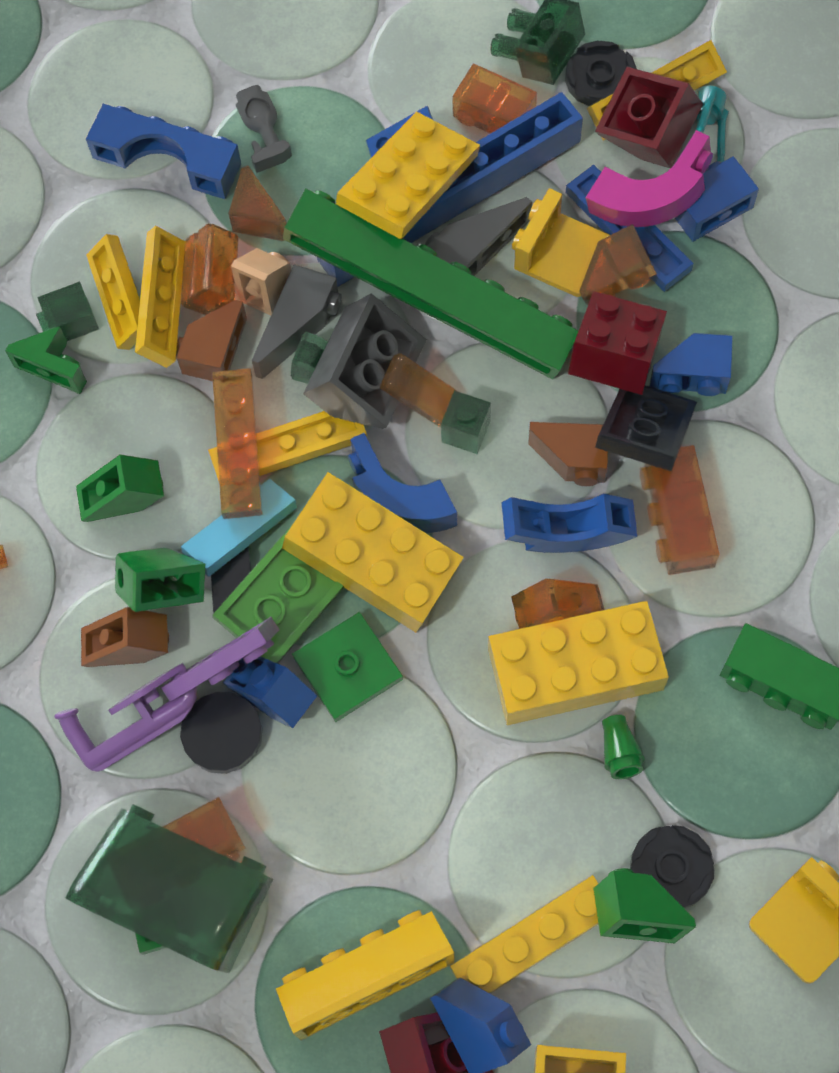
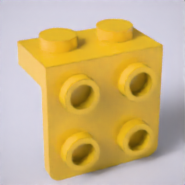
M549 188L542 200L536 199L528 216V220H530L525 230L520 228L513 240L511 248L515 250L514 269L573 296L580 297L588 288L611 245L612 239L609 234L562 214V193Z
M813 857L803 864L749 921L751 931L803 982L808 984L816 981L839 957V875L826 862L822 860L817 862Z

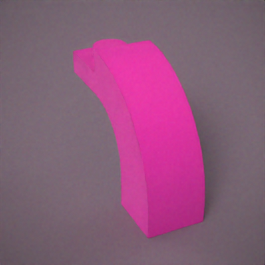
M696 130L673 167L663 175L653 179H631L604 167L586 196L589 213L610 223L627 227L657 225L682 214L705 191L703 173L707 170L713 158L710 136Z

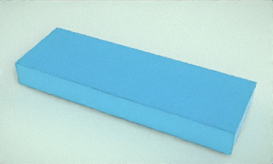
M268 479L181 546L182 554L205 563V574L209 577L297 508L296 500L275 482Z

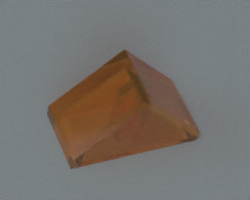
M248 165L243 167L228 213L232 231L284 241L283 233L286 219Z

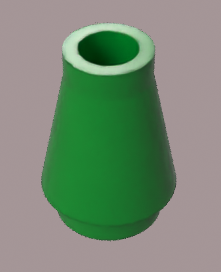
M612 715L602 721L605 769L610 771L613 779H627L640 774L643 771L642 763L645 757L627 724L626 717L624 715Z

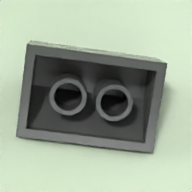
M371 293L344 308L303 394L332 417L384 429L391 420L427 339Z

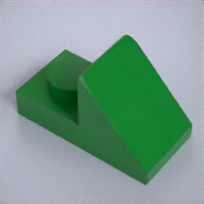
M59 327L11 343L5 350L15 368L73 392L81 394L87 383L79 362L68 355L62 354L66 348L67 340L62 329Z

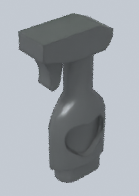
M253 85L239 91L236 94L238 102L235 106L244 124L250 130L260 133L266 145L264 148H261L256 141L251 142L252 149L254 150V155L251 156L256 173L286 162L292 156L290 144L285 140L279 141L276 135L274 125L277 120V111L268 93L262 91L259 85Z

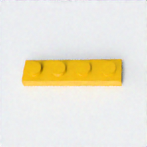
M709 40L651 73L689 83L693 90H696L727 73L712 40ZM613 94L586 108L596 128Z
M155 225L147 232L135 353L167 368L176 361L186 241Z
M322 411L208 449L219 484L221 489L351 446V438L365 433L367 437V433L363 424L335 418Z
M592 875L451 965L450 969L457 979L462 978L491 994L597 926L598 917L593 890L598 884L597 880Z

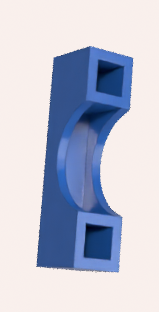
M103 103L86 137L93 159L125 169L135 160L146 155L166 154L173 156L187 167L188 177L193 190L226 199L241 166L238 145L231 140L221 136L215 138L205 135L189 126L179 127L172 125L156 116L146 117L136 114L123 106L113 107Z

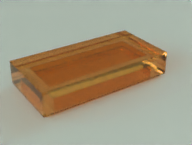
M402 353L393 356L379 387L438 427L447 424L460 393Z

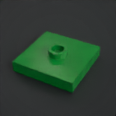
M360 611L292 653L293 659L335 723L403 680V675Z

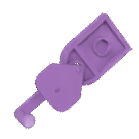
M269 617L187 669L182 662L135 690L108 711L113 715L133 703L142 718L97 746H94L77 717L78 708L58 712L54 717L59 720L63 732L84 765L92 771H102L183 721L197 698L196 686L206 680H209L210 684L214 685L232 674L233 670L240 666L238 660L241 658L248 664L266 653L267 649L274 645L271 638L280 629L273 618ZM171 678L170 681L161 687L169 702L153 711L149 703L160 696L155 688Z

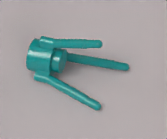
M704 86L700 88L697 95L703 106L696 118L698 121L696 130L703 133L706 125L718 122L717 161L723 162L725 157L726 120L729 111L724 108L727 95L721 88L716 86Z

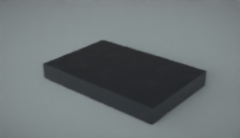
M645 386L642 395L619 389L598 435L595 448L672 472L697 402L649 386Z

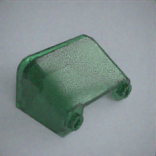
M134 804L131 805L129 811L121 808L74 879L65 899L219 972L230 973L273 882L272 878L263 874L267 866L246 856L239 863L153 823L152 819L155 814Z

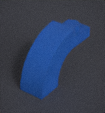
M365 433L350 439L352 453L347 456L356 475L352 478L353 487L425 533L445 531L457 526V511L440 479L421 486H411L397 482L381 467Z
M603 493L587 501L561 505L544 504L514 497L501 502L505 540L525 543L526 551L543 553L587 551L613 546L638 537L632 499Z

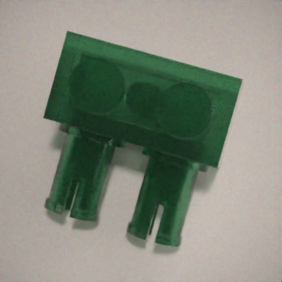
M544 0L536 13L513 8L511 10L512 13H509L507 18V28L509 31L523 34L520 39L501 33L495 34L490 48L492 56L518 61L522 78L554 85L585 36L579 2Z

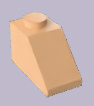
M256 248L235 259L231 269L239 300L250 307L272 315L291 272V265L279 253H267Z

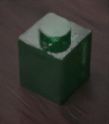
M80 281L37 297L42 311L36 313L43 332L59 327L62 329L66 340L70 341L99 330Z
M454 390L441 422V442L478 454L490 424L491 402Z

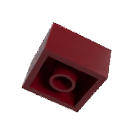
M593 291L574 342L568 374L642 395L660 341L667 311Z

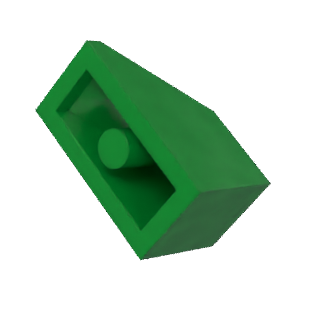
M121 454L76 486L80 517L83 522L140 512L164 496L163 480L158 460Z
M628 868L615 869L609 872L608 876L593 888L600 936L675 944L696 928L695 919L652 875L634 873L633 870Z

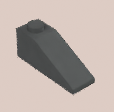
M525 197L450 223L440 233H433L425 245L432 248L437 253L438 258L448 263H461L470 269L471 275L475 276L517 234L518 230L530 221L528 216L532 208V201Z
M296 264L293 265L251 360L256 377L261 379L266 377L326 326L330 314L336 315L342 299V294L338 293L336 277Z

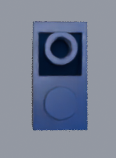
M693 333L653 365L649 387L668 393L693 391L703 396L726 394L731 379L732 336Z
M258 657L246 664L243 658L238 660L240 666L226 677L223 684L239 696L247 699L249 703L273 720L294 728L317 695L283 665L263 657Z

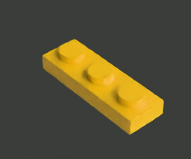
M105 234L86 256L117 349L130 350L136 344L140 299L119 237Z

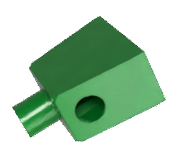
M169 548L129 551L117 554L115 563V591L134 612L204 602L205 563Z

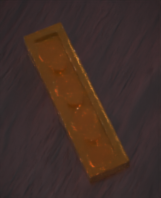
M251 368L212 372L221 513L223 519L263 515Z

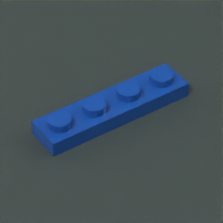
M593 164L566 185L565 193L605 233L609 234L611 239L665 292L691 272L694 263L655 225L646 227L620 226L589 213L586 196L601 174V171Z

